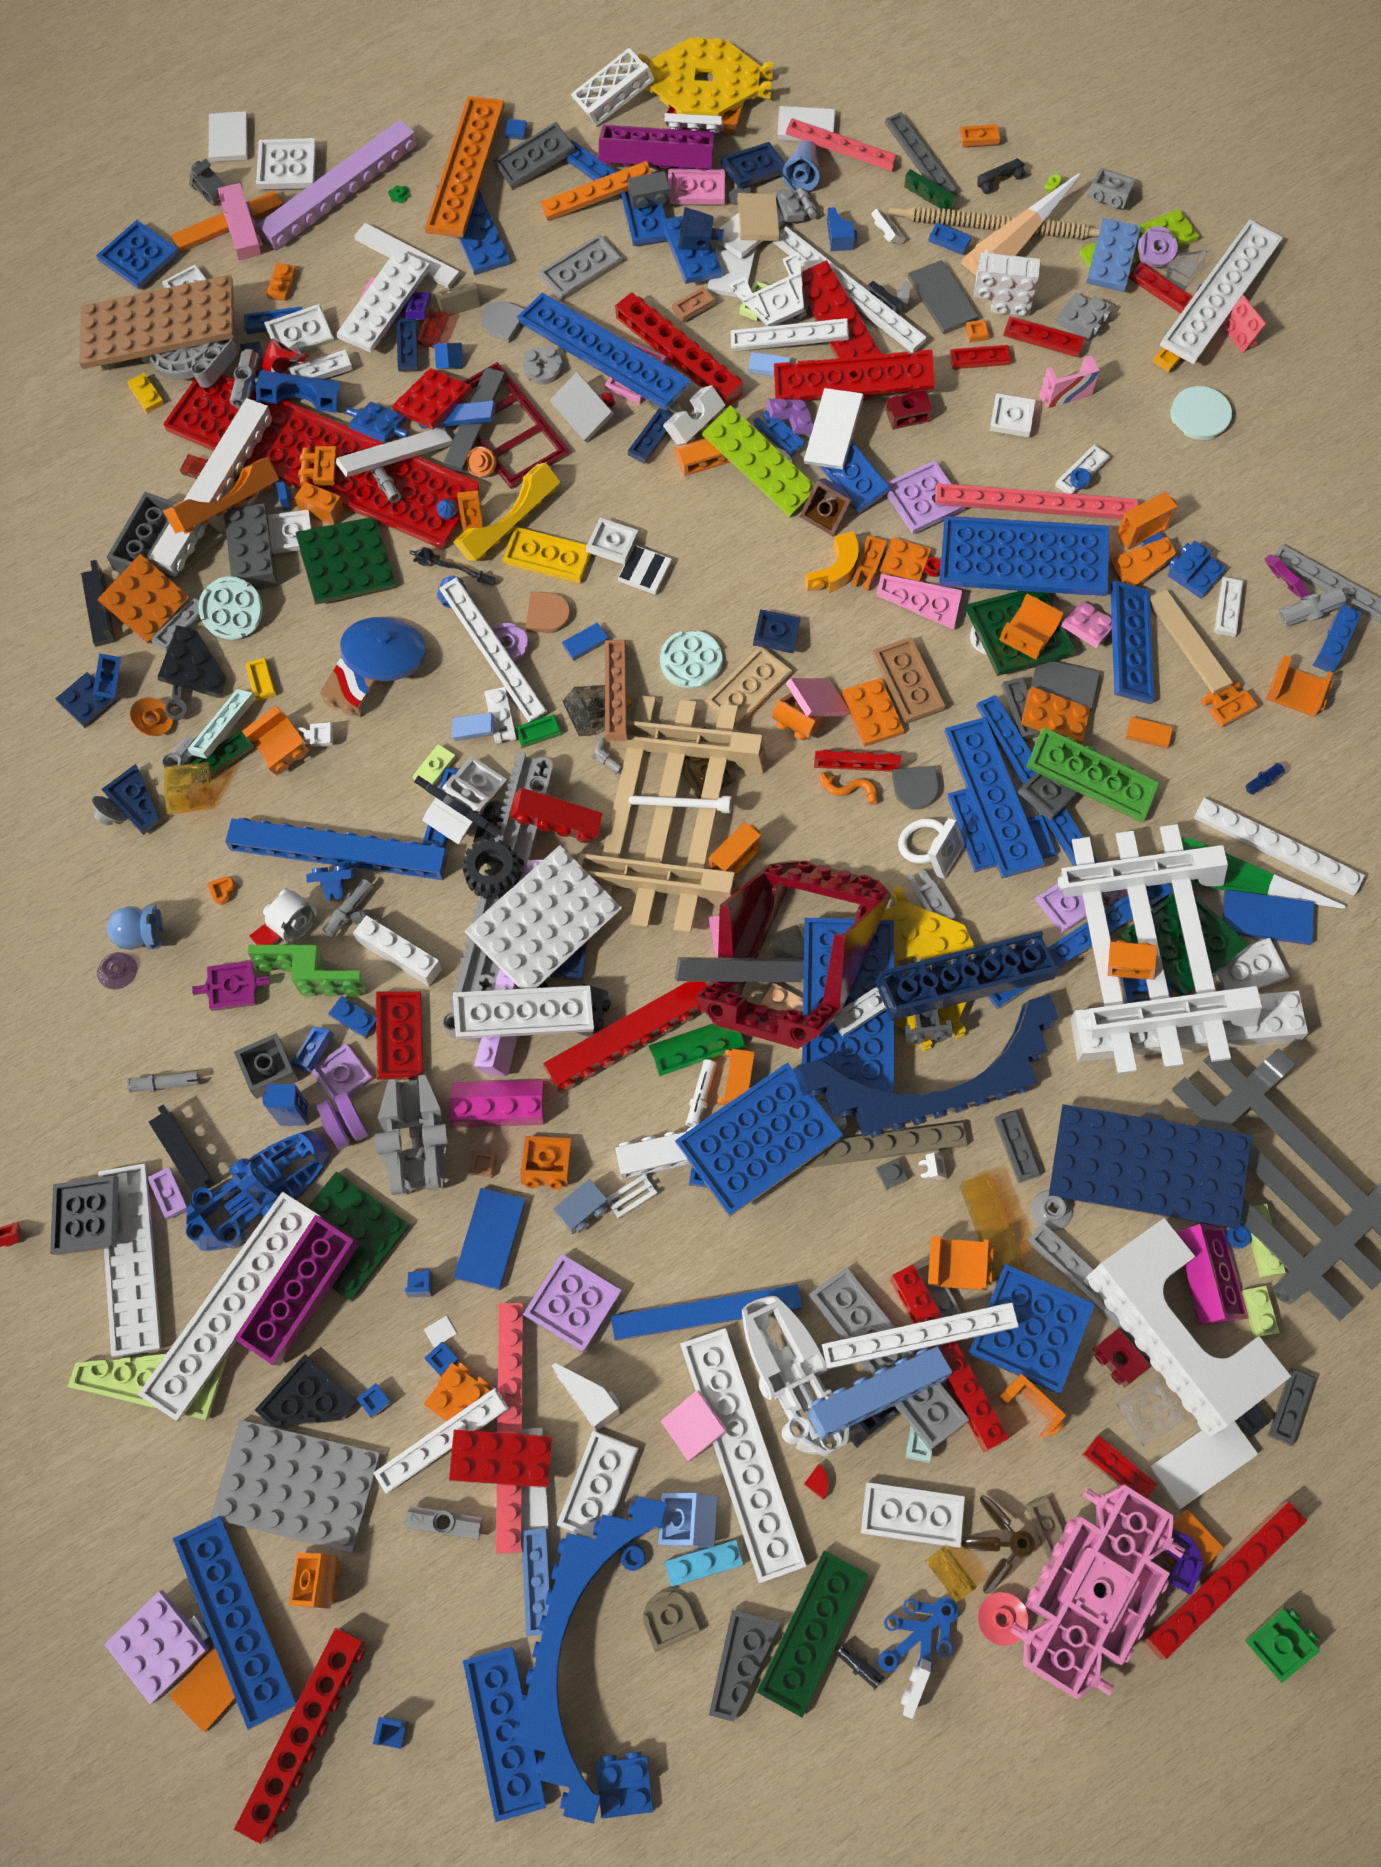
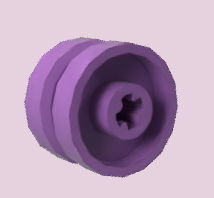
M346 1091L335 1096L338 1111H335L331 1102L327 1100L316 1105L322 1118L321 1122L338 1150L350 1145V1139L346 1133L347 1130L350 1131L352 1137L357 1141L368 1136Z

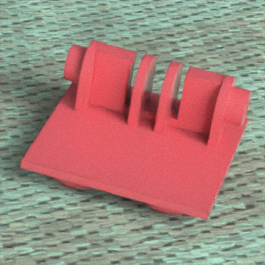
M1242 295L1222 324V328L1240 351L1244 353L1249 346L1253 348L1257 345L1256 336L1266 325V322L1247 298Z

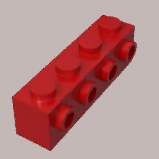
M520 788L514 794L510 818L523 825L531 824L537 826L542 831L550 830L557 832L562 837L570 836L576 838L581 843H591L599 835L602 812L526 788Z

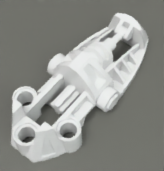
M777 1296L764 1297L747 1304L742 1309L743 1325L752 1359L761 1377L759 1380L760 1391L768 1400L773 1398L779 1400L789 1419V1422L782 1428L783 1439L789 1444H797L795 1448L804 1453L825 1457L830 1456L840 1447L847 1444L849 1428L826 1438L827 1442L832 1444V1448L826 1446L824 1440L821 1441L817 1433L815 1434L808 1418L804 1419L799 1412L801 1409L803 1412L809 1411L812 1407L811 1404L821 1397H824L826 1400L833 1396L831 1389L826 1390L819 1378V1375L827 1371L824 1357L804 1325ZM773 1312L788 1345L780 1350L776 1341L772 1340L767 1329L770 1326L768 1316ZM792 1426H796L799 1429L800 1436L792 1432Z

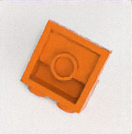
M525 1136L520 1172L521 1185H525L530 1189H536L539 1185L549 1186L552 1190L568 1187L571 1138Z
M460 1362L457 1366L451 1363L437 1382L438 1385L424 1405L447 1422L490 1392L488 1390L490 1384L479 1376L476 1380L468 1374L471 1370Z

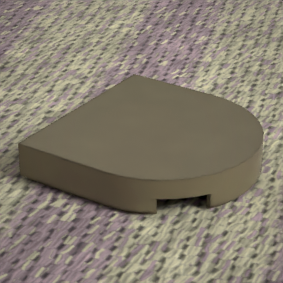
M662 1591L655 1594L648 1601L644 1610L643 1620L655 1652L701 1632L689 1601L680 1593Z

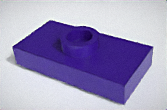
M414 292L405 312L406 319H426L431 302V293Z

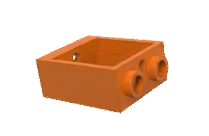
M1165 491L1124 513L1117 537L1127 550L1143 543L1158 532L1162 533L1168 530L1178 507L1175 500Z
M744 821L710 855L709 869L734 872L736 877L760 853V831L754 825H749Z

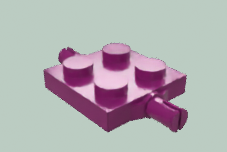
M252 961L208 966L206 984L192 986L193 995L207 994L211 1011L255 1006L257 987L270 985L269 976L256 978Z

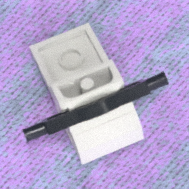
M473 756L465 762L455 775L453 774L442 790L418 775L414 783L436 797L426 811L422 821L457 844L464 839L475 824L497 837L501 829L481 815L486 806L504 786L507 779Z

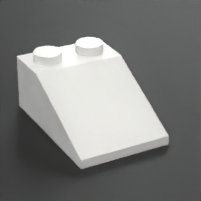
M557 1363L552 1365L555 1374L595 1431L600 1430L620 1415L618 1408L621 1405L612 1391L607 1393L603 1387Z

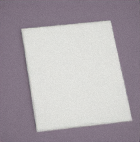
M447 1316L424 1329L433 1347L438 1346L441 1342L457 1334Z

